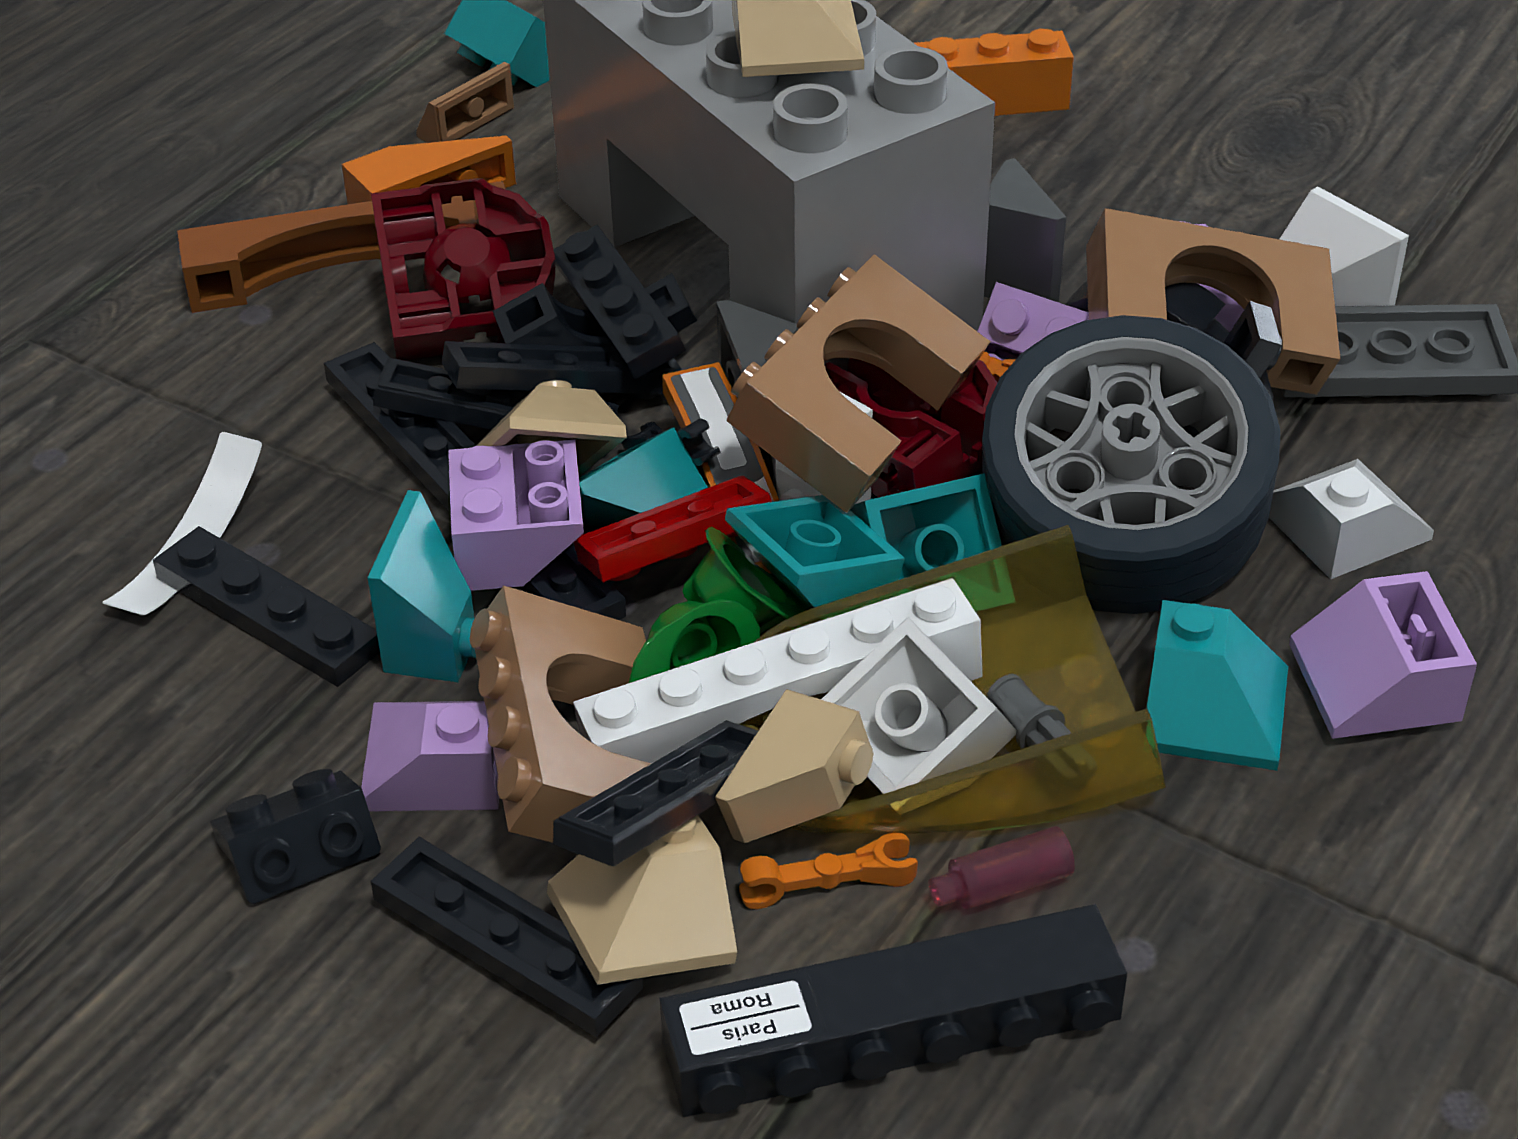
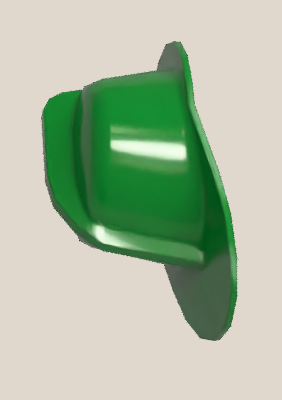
M713 527L705 530L711 549L685 582L682 591L688 601L702 603L719 599L737 601L753 613L760 627V634L786 619L800 627L822 621L781 581L756 565L724 533Z
M724 599L707 603L686 601L672 605L662 612L651 626L647 642L644 643L634 660L629 683L760 641V627L753 613L737 601Z

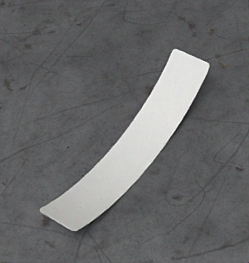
M227 432L220 433L210 464L190 506L170 538L154 558L198 526L219 538L222 536L253 474L262 447L260 441ZM152 560L134 580L102 603L140 615H147L168 601L178 590L157 578Z

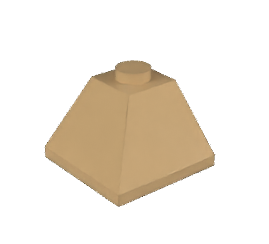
M732 0V17L742 77L864 70V55L851 0Z
M555 380L538 384L477 446H501L535 443L543 440L562 441L575 439L578 475L581 476L626 439L627 435L624 423L595 390L572 388L569 382Z
M698 815L615 867L579 854L548 881L547 894L597 985L733 964L736 961L737 946L720 848Z

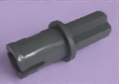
M1016 674L1004 675L990 687L986 697L1017 730V745L1025 753H1036L1060 780L1068 781L1073 785L1083 782L1086 774L1094 769V755L1065 726L1064 714L1056 706L1046 705L1025 684L1024 680Z

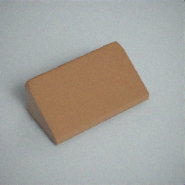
M503 62L429 102L418 125L417 137L427 143L457 140L513 109L514 101L510 64Z

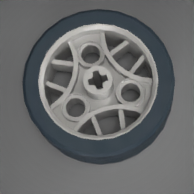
M1120 315L1085 320L1050 333L1022 352L1000 377L986 407L982 437V473H985L1003 553L1031 582L1059 599L1095 611L1139 614L1160 611L1162 600L1189 603L1204 597L1235 576L1258 547L1271 509L1279 464L1280 426L1273 400L1254 369L1229 346L1196 328L1162 318ZM1191 425L1200 434L1192 437L1182 427ZM1057 428L1073 434L1064 442L1050 434V432ZM1177 486L1193 487L1194 490H1183ZM1079 489L1085 492L1070 493L1065 490Z

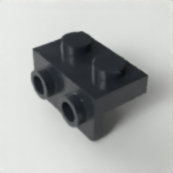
M331 769L309 772L293 781V789L268 799L263 794L242 798L233 802L225 809L227 815L210 821L217 844L233 863L243 894L250 903L260 902L372 857L380 852L381 845L363 790L341 770L335 773Z

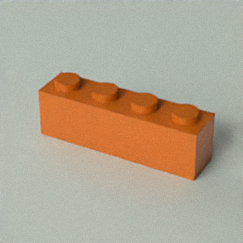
M1036 29L1025 34L1002 35L999 33H987L977 38L952 39L938 37L929 42L914 43L918 47L928 48L941 54L946 59L948 68L993 100L995 102L994 116L1068 110L1070 107L1074 57L1063 31Z

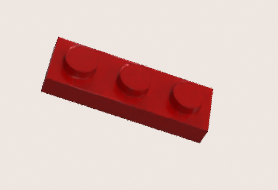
M744 475L735 477L581 535L574 541L578 561L602 582L629 579L637 575L644 566L665 558L678 559L691 555L697 550L699 545L708 542L705 532L708 528L713 527L724 533L727 537L738 536L725 521L727 508L772 502L771 495Z

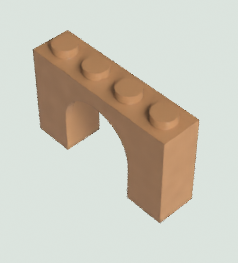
M1104 209L1086 246L1089 320L1120 315L1155 317L1167 320L1165 287L1176 283L1203 284L1227 294L1243 309L1246 308L1249 301L1271 307L1279 335L1282 339V349L1274 367L1266 370L1270 386L1318 394L1340 361L1329 248L1131 212Z
M875 254L857 272L851 267H847L829 290L827 296L830 299L824 302L819 297L816 298L799 319L796 325L799 330L793 334L788 329H785L776 338L764 357L767 362L762 367L756 362H752L742 372L731 389V392L738 399L726 419L729 424L846 513L879 478L900 445L901 440L838 391L827 374L824 361L832 358H853L871 363L886 371L939 411L968 378L991 342Z
M503 585L490 606L478 612L470 631V644L475 648L480 675L479 693L484 697L489 724L488 742L493 747L498 772L497 792L498 796L503 800L508 832L553 843V821L651 763L610 752L590 742L566 722L552 700L574 705L573 701L628 684L634 660L646 639L643 627Z

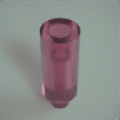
M1053 826L951 859L948 864L949 873L929 879V890L937 906L958 900L960 905L968 910L1073 875L1075 870L1074 856L1064 832L1059 827Z

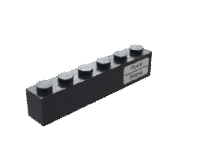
M1093 904L661 997L662 1041L683 1118L702 1113L721 1114L732 1111L742 1104L778 1096H802L815 1088L854 1079L873 1080L898 1069L930 1062L936 1064L948 1063L965 1054L1001 1046L1020 1047L1034 1041L1036 1038L1072 1030L1091 1031L1098 1029L1108 1022L1121 1020L1127 971L1097 905Z

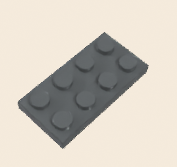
M1497 304L1335 306L1340 361L1317 395L1282 389L1284 397L1302 398L1327 396H1360L1369 398L1395 395L1429 397L1433 395L1475 394L1488 396L1492 394H1518V360Z

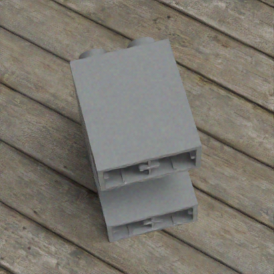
M543 0L559 195L591 227L598 224L614 247L696 216L729 245L730 301L796 324L816 298L819 297L824 302L830 299L827 296L829 290L847 267H851L857 272L875 254L978 331L983 318L995 102L948 68L946 59L941 54L928 48L918 47L878 18L875 8L865 0H851L864 55V70L742 77L732 17V0ZM849 358L828 359L824 361V365L830 362L847 371Z

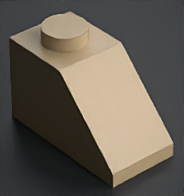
M788 689L785 690L715 796L734 840L747 843L842 807L854 786L861 784L867 777L874 755L859 711Z

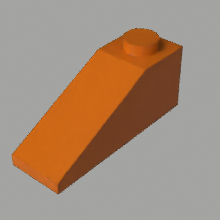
M508 136L389 146L342 164L348 204L372 201L371 193L418 188L422 185L483 178L488 183L503 181L505 188L516 185L512 140Z

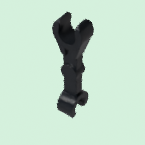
M702 418L697 419L679 431L675 428L696 466L704 464L721 453L718 446L711 447L705 441L702 433L708 430L710 426ZM655 422L645 423L640 427L641 432L627 436L621 444L626 451L663 433L662 429Z

